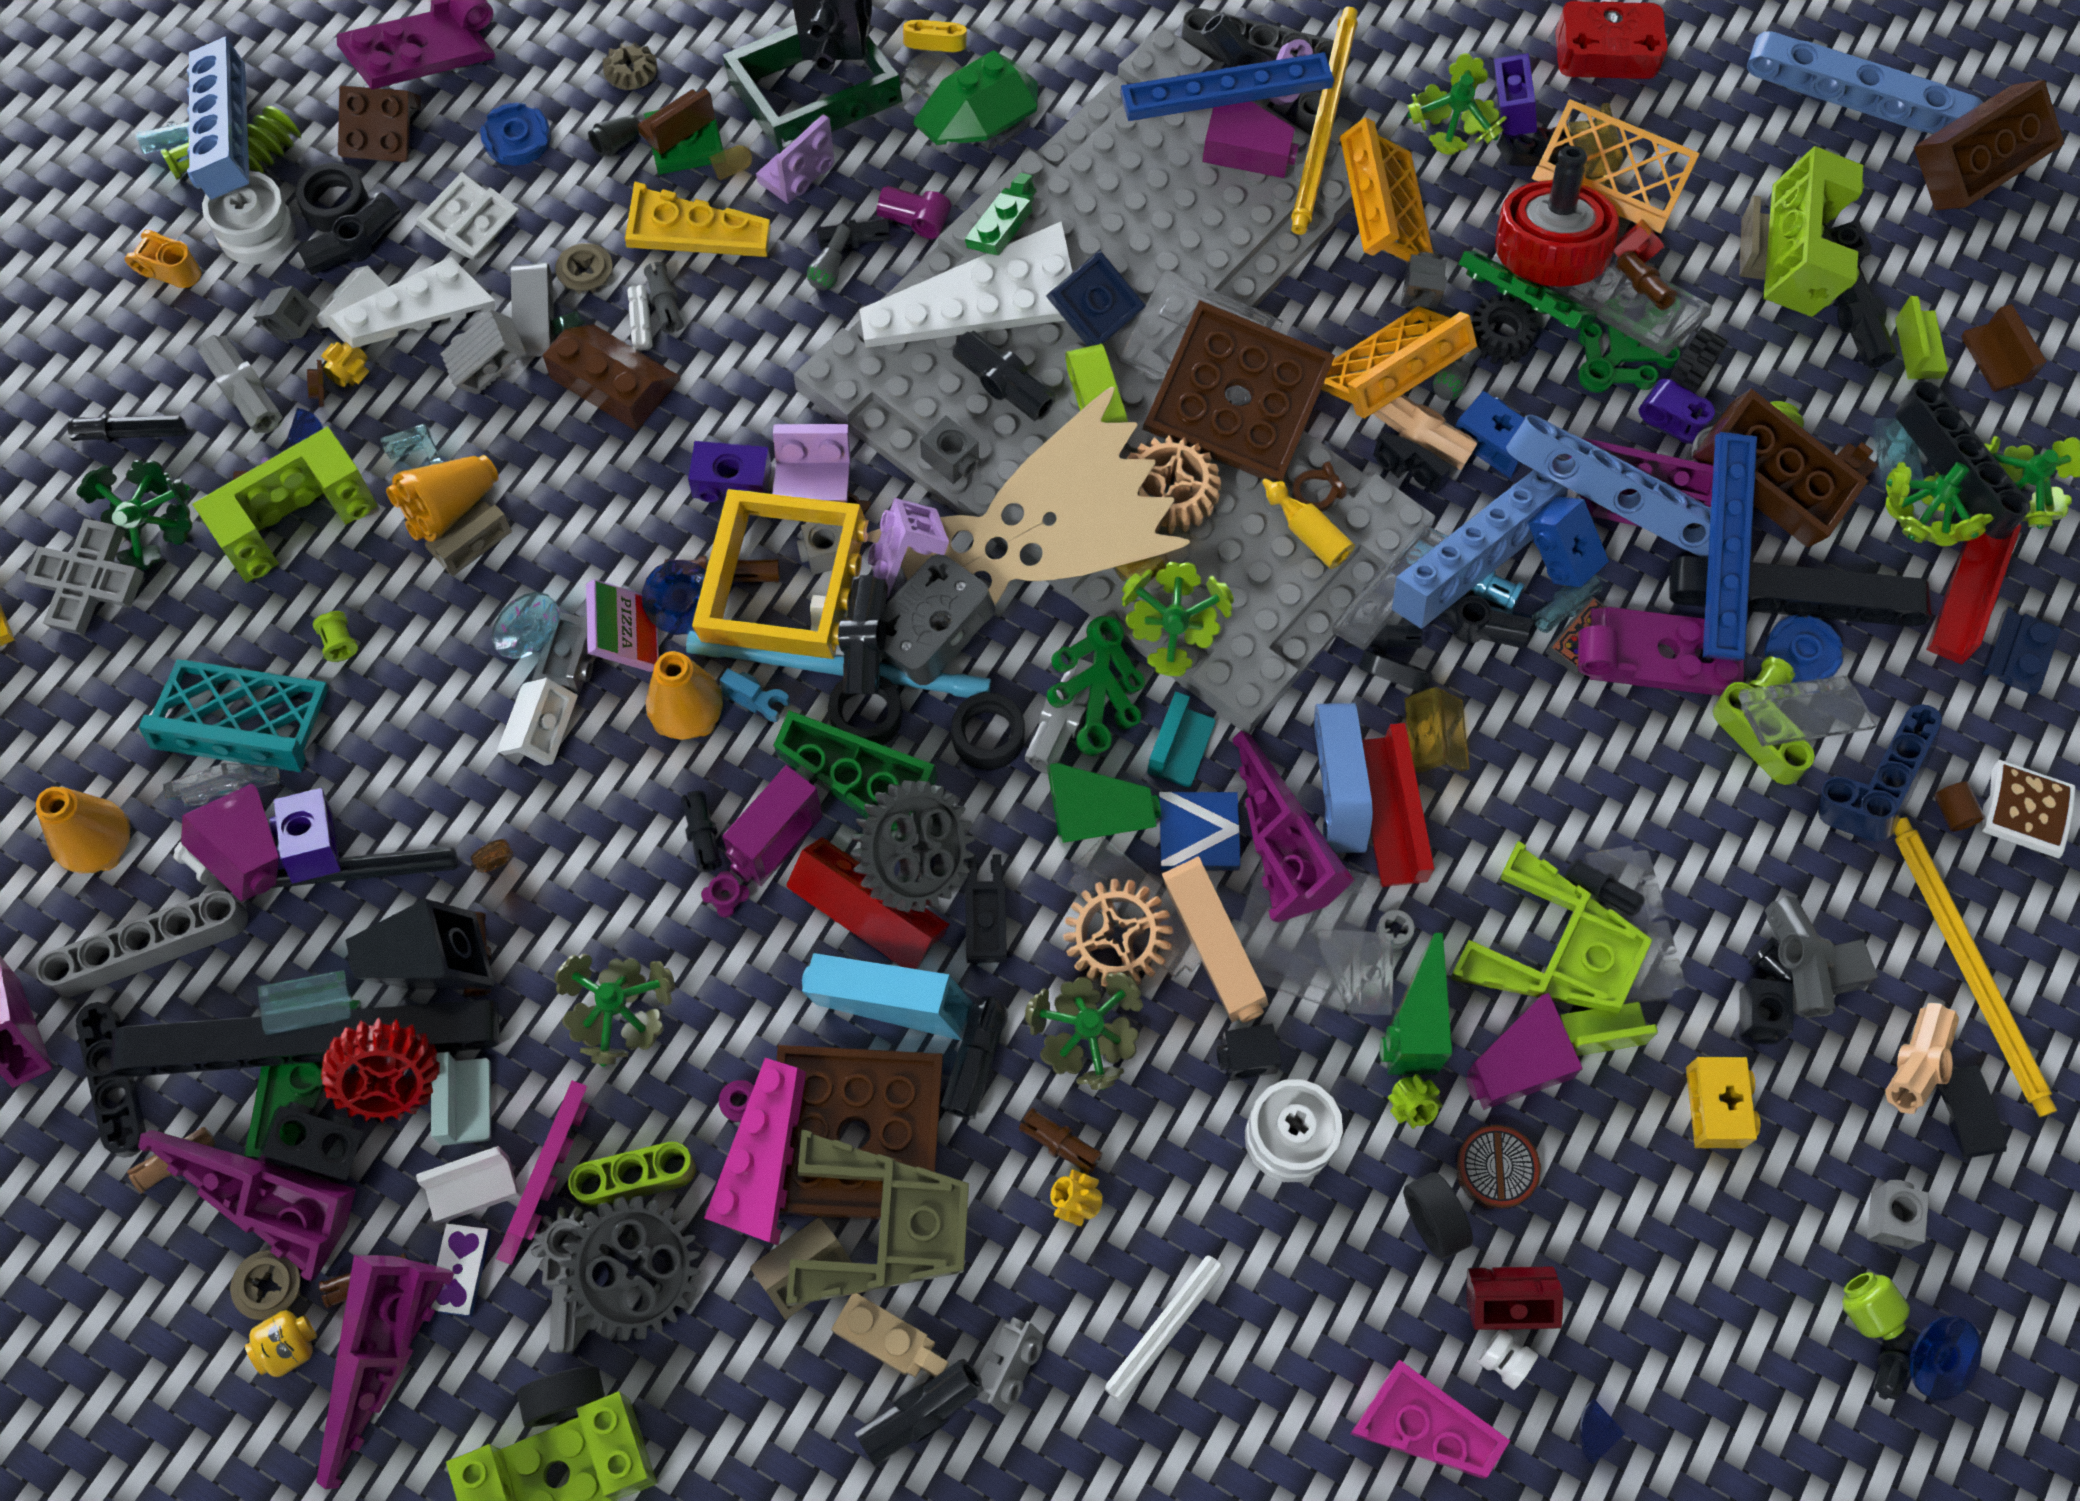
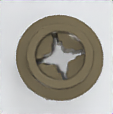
M636 41L631 46H625L621 42L619 49L609 48L608 57L603 58L604 76L611 85L620 89L633 90L641 88L650 83L657 73L656 56L651 53L648 46L640 47ZM626 60H631L634 64L633 72L625 64Z
M580 243L567 248L560 254L555 266L558 281L563 284L566 291L573 289L579 295L587 290L595 294L596 288L601 285L607 286L609 276L613 275L612 259L609 253L604 248L592 243ZM590 266L593 273L583 272L579 274L578 267L586 269Z
M270 1250L259 1251L247 1257L234 1272L230 1286L231 1298L237 1310L253 1320H266L282 1310L290 1311L292 1303L301 1295L299 1289L300 1281L303 1277L298 1267L286 1257L278 1258ZM270 1274H274L272 1281L277 1283L282 1289L275 1292L268 1291L265 1298H263V1291L257 1288V1285L253 1284L252 1281L268 1280Z

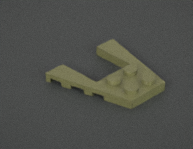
M802 1130L798 1176L883 1181L877 1264L790 1259L786 1306H795L963 1273L969 1183L918 1166L915 1168L896 1162L893 1158L881 1154L875 1155L853 1148V1145L835 1139L832 1141L813 1135L810 1131Z

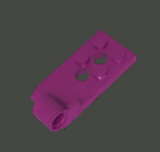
M431 0L430 12L338 33L337 46L371 90L495 58V52L478 32L491 22L494 11L487 0Z
M1615 607L1592 608L1591 626L1585 627L1578 632V671L1589 676V680L1721 696L1726 688L1734 682L1744 683L1743 660L1732 661L1711 658L1712 663H1703L1696 657L1695 650H1703L1705 619ZM1664 644L1669 646L1673 650L1675 658L1663 657L1658 651V645Z

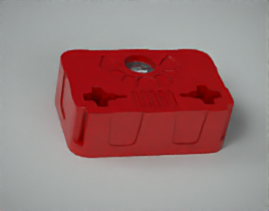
M1567 2L1563 7L1555 31L1560 72L1567 77L1651 79L1656 77L1668 50L1663 9L1656 3Z

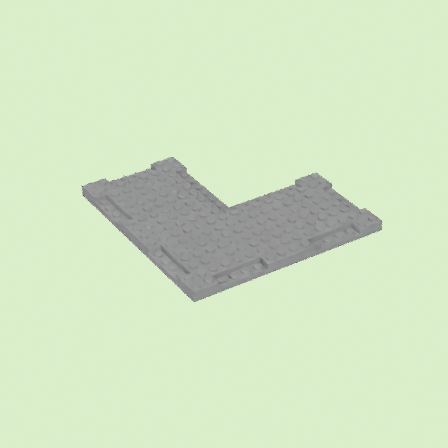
M1160 25L1118 65V75L1036 153L1029 150L938 236V246L882 299L987 254L968 249L965 237L999 193H1002L1004 188L1010 189L1012 180L1019 173L1033 175V183L1037 191L1033 196V211L1008 244L1062 221L1072 273L1096 252L1101 250L1146 305L1144 309L1103 343L1128 422H1136L1138 425L1119 455L1120 458L1127 459L1130 452L1137 453V448L1141 443L1150 447L1154 437L1160 443H1165L1166 439L1142 430L1143 424L1198 301L1201 300L1246 319L1354 207L1343 150L1340 145L1330 139L1312 213V222L1308 224L1305 234L1298 235L1291 231L1293 222L1291 215L1294 210L1311 136L1260 101H1252L1295 128L1292 143H1297L1299 146L1295 165H1287L1285 178L1202 162L1205 138L1213 108L1128 121L1120 95L1121 85L1213 71L1214 60ZM859 320L849 331L842 327L793 375L795 388L799 393L840 424H848L850 432L957 514L981 517L986 514L997 493L1024 461L1080 412L1068 375L1065 352L1084 348L1087 345L1067 321L978 332L980 336L1002 353L1010 351L1016 354L1026 365L1028 373L1056 395L1055 403L1050 408L1049 413L1043 419L1036 421L1029 418L1007 399L997 400L983 388L979 377L953 357V349L962 335L865 348L861 320ZM1232 386L1225 391L1226 399L1233 405L1244 406L1251 402L1249 392L1241 386ZM945 415L979 442V464L969 476H962L954 485L921 458L920 438ZM1303 431L1283 482L1288 489V496L1293 498L1292 486L1296 477L1305 471L1322 470V465L1330 461L1335 474L1339 476L1340 481L1347 487L1346 497L1343 499L1336 498L1333 505L1322 512L1355 544L1352 553L1338 567L1330 569L1288 528V521L1281 505H1271L1266 497V489L1262 483L1264 479L1211 458V464H1217L1219 469L1218 477L1221 480V487L1218 490V493H1220L1219 501L1214 506L1213 513L1210 517H1203V522L1199 527L1190 523V528L1186 533L1179 526L1175 527L1171 535L1167 531V527L1163 526L1156 532V534L1187 539L1190 541L1188 545L1162 555L1084 576L1047 580L1046 582L1093 618L1110 616L1117 619L1124 630L1123 641L1146 658L1148 655L1156 653L1158 648H1168L1170 634L1164 628H1161V637L1155 642L1147 641L1145 638L1143 640H1136L1133 637L1134 629H1130L1127 626L1125 619L1127 614L1134 610L1135 602L1144 599L1138 596L1128 606L1124 607L1122 605L1123 601L1121 599L1125 594L1122 592V588L1127 579L1135 573L1142 576L1148 569L1153 571L1151 580L1144 589L1165 607L1173 604L1174 593H1167L1163 590V585L1156 581V573L1161 569H1166V565L1169 562H1189L1194 564L1197 568L1196 574L1201 577V583L1198 586H1194L1192 594L1182 595L1181 605L1186 609L1212 597L1206 585L1209 577L1213 576L1217 583H1226L1234 597V603L1231 604L1233 609L1231 611L1232 616L1226 618L1215 604L1212 605L1217 610L1218 618L1216 622L1220 624L1221 631L1218 635H1214V642L1209 648H1200L1196 643L1189 645L1184 640L1185 633L1179 634L1176 648L1185 650L1187 658H1190L1193 663L1191 668L1186 669L1185 675L1170 677L1238 729L1250 734L1344 628V624H1348L1431 530L1435 515L1378 474L1369 478L1307 432ZM949 450L946 453L956 454L959 451ZM1175 477L1172 478L1170 485H1174ZM1310 479L1301 485L1300 493L1305 500L1317 503L1327 498L1332 486L1327 480ZM1168 484L1166 485L1165 493L1169 490L1170 485ZM1018 503L1008 504L1002 511L1003 522L1012 526L1018 524L1024 516L1023 507ZM1049 512L1044 515L1043 523L1046 526H1051L1056 522L1055 513ZM995 537L991 539L1007 551L1008 544L1004 538ZM1036 543L1025 545L1020 551L1021 562L1027 566L1037 564L1042 558V548Z

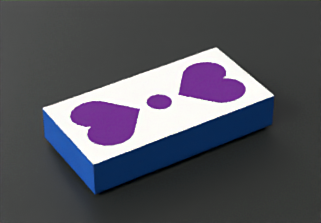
M446 1223L437 1267L453 1271L454 1276L450 1285L443 1284L432 1304L435 1313L465 1317L473 1316L491 1236L489 1229Z

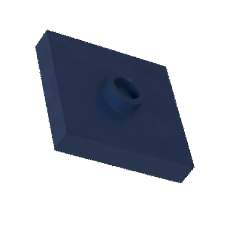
M1101 250L1096 252L1046 295L1048 300L1087 347L1106 342L1146 307L1144 302Z

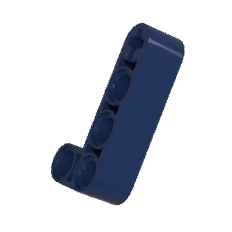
M1922 704L1911 707L1902 719L1869 785L1841 776L1828 779L1823 784L1818 809L1819 818L1823 823L1869 841L1879 842L1888 839L1893 834L1936 748L1942 723L1941 713L1929 705Z

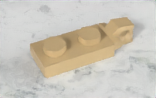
M857 1293L850 1296L831 1328V1331L905 1376L909 1374L916 1378L919 1371L923 1370L931 1376L937 1377L949 1366L948 1361L931 1352L936 1342L928 1338L927 1334Z

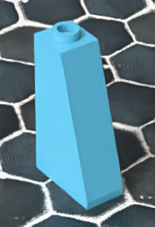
M813 953L810 966L806 967L802 976V992L818 1006L956 1040L963 1039L968 1022V1011L973 1004L949 974Z

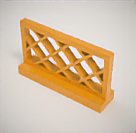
M1569 99L1531 179L1536 181L1553 180L1556 165L1550 163L1549 160L1554 149L1568 142L1570 146H1575L1573 140L1593 132L1600 152L1588 156L1587 161L1601 156L1608 175L1592 181L1587 179L1584 174L1582 185L1596 190L1609 199L1616 208L1618 216L1635 223L1643 219L1652 230L1662 234L1700 153ZM1575 109L1587 114L1591 128L1571 136L1567 121L1572 110ZM1592 117L1605 123L1595 126ZM1609 125L1618 127L1624 142L1603 150L1597 130ZM1563 130H1565L1567 138L1558 142ZM1625 131L1637 136L1627 140ZM1643 138L1651 141L1656 156L1635 163L1629 144ZM1657 144L1671 150L1660 154ZM1626 146L1632 166L1611 173L1605 154ZM1675 152L1690 157L1683 172L1668 178L1662 157ZM1658 160L1665 179L1644 187L1638 167ZM1634 169L1640 189L1627 195L1618 192L1613 177ZM1680 178L1673 192L1670 181ZM1610 180L1613 189L1599 183ZM1666 183L1671 198L1663 211L1650 205L1646 191ZM1642 193L1645 203L1632 197Z
M1367 117L1363 118L1340 135L1363 251L1374 256L1381 250H1384L1409 262L1411 254L1417 255L1421 252L1433 253L1411 152L1379 136L1375 121Z
M1420 306L1415 307L1336 357L1332 362L1321 390L1352 403L1356 415L1364 419L1476 348L1477 343L1470 315L1459 312L1449 318ZM1419 320L1424 322V323L1414 324V323H1416V322L1419 321ZM1394 352V353H1392V354H1386V355L1378 356L1379 354H1385V353ZM1366 370V371H1363V372H1357V373H1352V374H1350V372Z

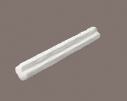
M1209 1255L1204 1258L1108 1381L1105 1390L1114 1399L1122 1402L1127 1398L1223 1274L1224 1267L1215 1258Z

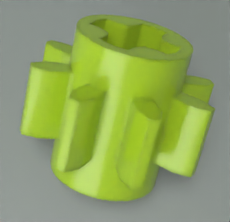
M1415 1074L1414 1077H1405L1395 1084L1392 1094L1388 1095V1099L1394 1106L1390 1112L1399 1124L1407 1121L1412 1129H1415L1416 1126L1428 1125L1436 1118L1438 1109L1442 1108L1441 1102L1436 1097L1440 1091L1431 1079L1424 1082L1418 1074Z

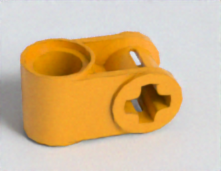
M145 229L141 233L142 240L134 252L127 253L124 258L127 265L140 275L155 278L178 288H188L195 285L202 275L199 265L183 242L162 236L149 229Z

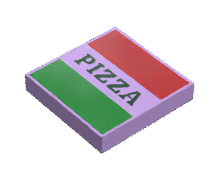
M596 579L586 584L588 654L652 672L656 661L659 659L657 608L653 605L654 602L657 604V599L649 597L646 601L645 595Z

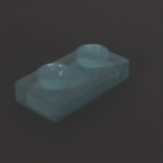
M1876 418L1872 424V432L1882 489H1886L1887 477L1894 468H1897L1899 462H1905L1906 467H1910L1911 480L1924 481L1918 446L1897 418Z

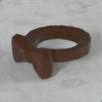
M1330 461L1322 465V470H1309L1301 473L1296 477L1292 486L1293 499L1306 505L1312 503L1321 512L1330 508L1336 498L1343 499L1347 495V487L1340 481L1339 476L1335 474ZM1318 479L1329 481L1332 488L1326 499L1316 503L1309 502L1302 497L1300 493L1301 485L1307 480Z

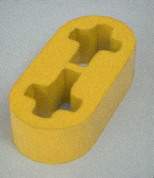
M910 20L903 25V44L906 47L943 52H958L966 48L967 29L959 23Z

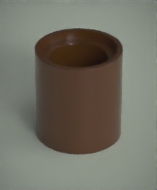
M1967 781L1952 784L1934 794V798L1951 832L1967 829L1985 819V815Z

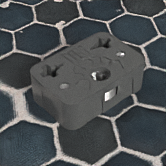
M932 555L885 605L883 620L886 626V644L883 652L880 653V657L889 664L891 663L918 685H928L933 682L946 665L958 655L975 633L995 613L996 607L986 584L948 556Z

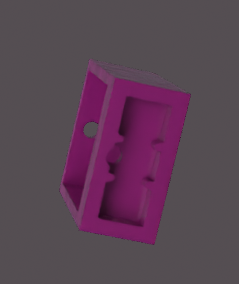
M785 765L722 835L727 849L725 854L732 864L730 869L745 882H749L752 879L762 887L823 818L817 788Z

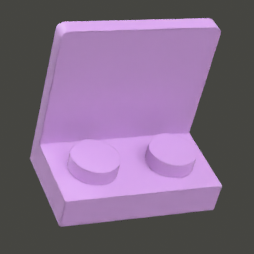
M823 114L780 154L778 153L756 173L757 182L787 204L796 196L804 194L809 185L820 174L828 172L833 162H835L830 118Z
M774 424L773 441L776 467L772 494L847 503L851 464L848 424Z
M894 498L890 510L886 509L882 515L880 522V531L882 533L878 543L871 545L868 554V564L871 565L874 577L886 581L888 585V598L908 546L920 554L929 555L933 552L944 555L949 540L937 509Z

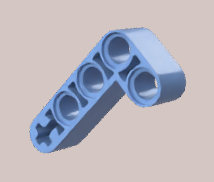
M1355 703L1316 704L1314 709V730L1326 807L1323 821V837L1335 853H1365L1372 825L1373 809L1357 707Z

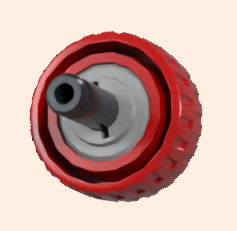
M1567 146L1561 149L1558 153L1559 161L1555 167L1553 180L1523 185L1509 194L1502 205L1496 231V253L1501 263L1509 271L1527 281L1546 286H1575L1596 279L1610 265L1618 236L1619 216L1609 199L1596 190L1582 185L1585 172L1584 164L1588 158L1587 153L1582 148Z

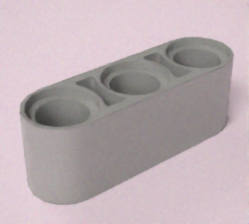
M549 263L511 266L512 320L526 351V355L521 356V358L542 356L555 341L553 282Z

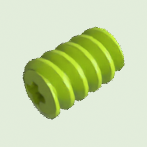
M266 106L262 110V115L253 117V124H247L249 171L253 170L263 174L264 169L260 165V161L272 166L274 161L269 154L270 152L282 157L284 152L279 145L280 143L292 148L294 143L289 136L290 134L301 139L300 131L294 122L282 111L272 106Z

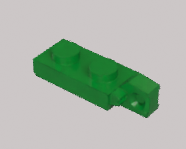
M1019 173L1012 180L1010 189L1004 188L1002 193H999L965 237L968 249L997 256L1000 255L1033 211V196L1037 192L1033 183V175Z

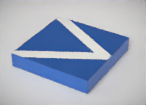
M1159 792L1161 818H1159L1160 870L1169 871L1198 856L1206 871L1240 870L1238 792Z

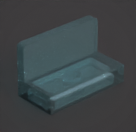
M344 970L258 986L262 1026L264 1033L267 1035L346 1020L351 1017L349 1003L352 1002L351 992Z

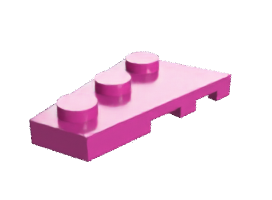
M1401 1360L1396 1362L1350 1433V1435L1482 1479L1489 1476L1511 1441Z

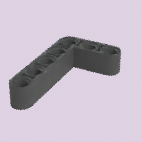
M1203 8L1188 10L1183 17L1181 39L1211 59L1225 62L1201 34L1205 23L1214 15L1220 14V12ZM1226 14L1255 49L1271 57L1277 58L1280 49L1286 43L1295 39H1302L1310 44L1313 54L1325 52L1329 63L1334 44L1332 39ZM1296 49L1290 52V54H1292L1294 57H1298V50ZM1251 55L1241 57L1238 61V66L1248 65ZM1322 90L1301 93L1299 98L1295 126L1310 136L1312 135Z

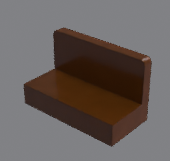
M691 89L638 123L639 133L661 155L715 120L711 93L707 89H703L698 93Z
M2013 304L2000 307L1988 324L1965 330L1961 335L1963 342L1994 392L2032 381L2047 362Z

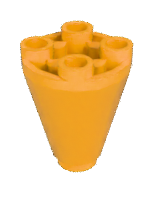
M469 456L400 471L393 476L392 485L386 488V493L391 503L396 508L400 507L406 517L405 525L411 537L416 541L424 538L427 541L434 542L441 538L492 489L493 483L499 480V476L494 464L487 456Z
M670 651L661 655L655 663L645 704L647 716L658 734L669 738L685 740L707 736L712 733L722 712L723 699L720 687L709 673L683 653Z
M65 787L47 788L39 794L36 800V813L51 856L64 869L85 874L96 873L100 870L109 871L118 865L120 856L123 855L130 841V819L115 803Z

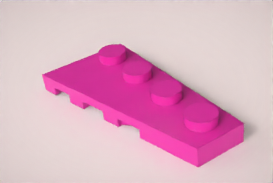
M768 1058L764 1059L704 1217L705 1219L779 1246L781 1230L777 1229L779 1210L785 1209L787 1191L783 1189L786 1166L792 1165L794 1148L790 1147L792 1128L797 1126L799 1121L806 1077L805 1071Z
M571 1080L496 1256L497 1260L512 1265L522 1239L526 1238L532 1241L542 1217L534 1213L539 1199L548 1202L558 1177L550 1175L556 1161L564 1164L574 1141L566 1137L571 1124L580 1127L589 1103L582 1101L587 1088L586 1085Z

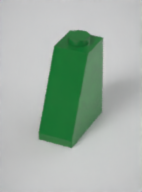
M1060 763L1046 766L1059 843L1157 827L1156 819L1161 818V808L1158 796H1151L1149 787Z

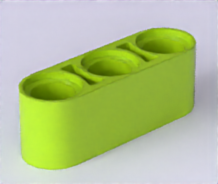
M1103 344L1066 351V367L1079 410L1081 411L1108 388L1115 387L1101 422H1128Z
M1743 682L1730 684L1714 704L1712 712L1717 723L1777 783L1790 785L1797 782L1813 764L1815 755L1810 744L1749 684ZM1729 701L1738 704L1742 710L1733 707ZM1757 729L1766 732L1769 738L1763 737ZM1785 757L1792 759L1796 766L1789 764Z
M676 1141L665 1142L584 1162L571 1171L568 1178V1186L571 1193L583 1206L598 1208L600 1203L614 1204L615 1198L624 1197L628 1201L632 1197H644L683 1187L694 1178L696 1164L689 1150L683 1144ZM674 1156L685 1158L684 1166L679 1172L673 1174L664 1172V1166L670 1158ZM633 1166L643 1168V1174L637 1182L633 1184L623 1183L624 1173ZM594 1176L601 1178V1184L596 1192L587 1195L582 1194L581 1188L586 1179Z

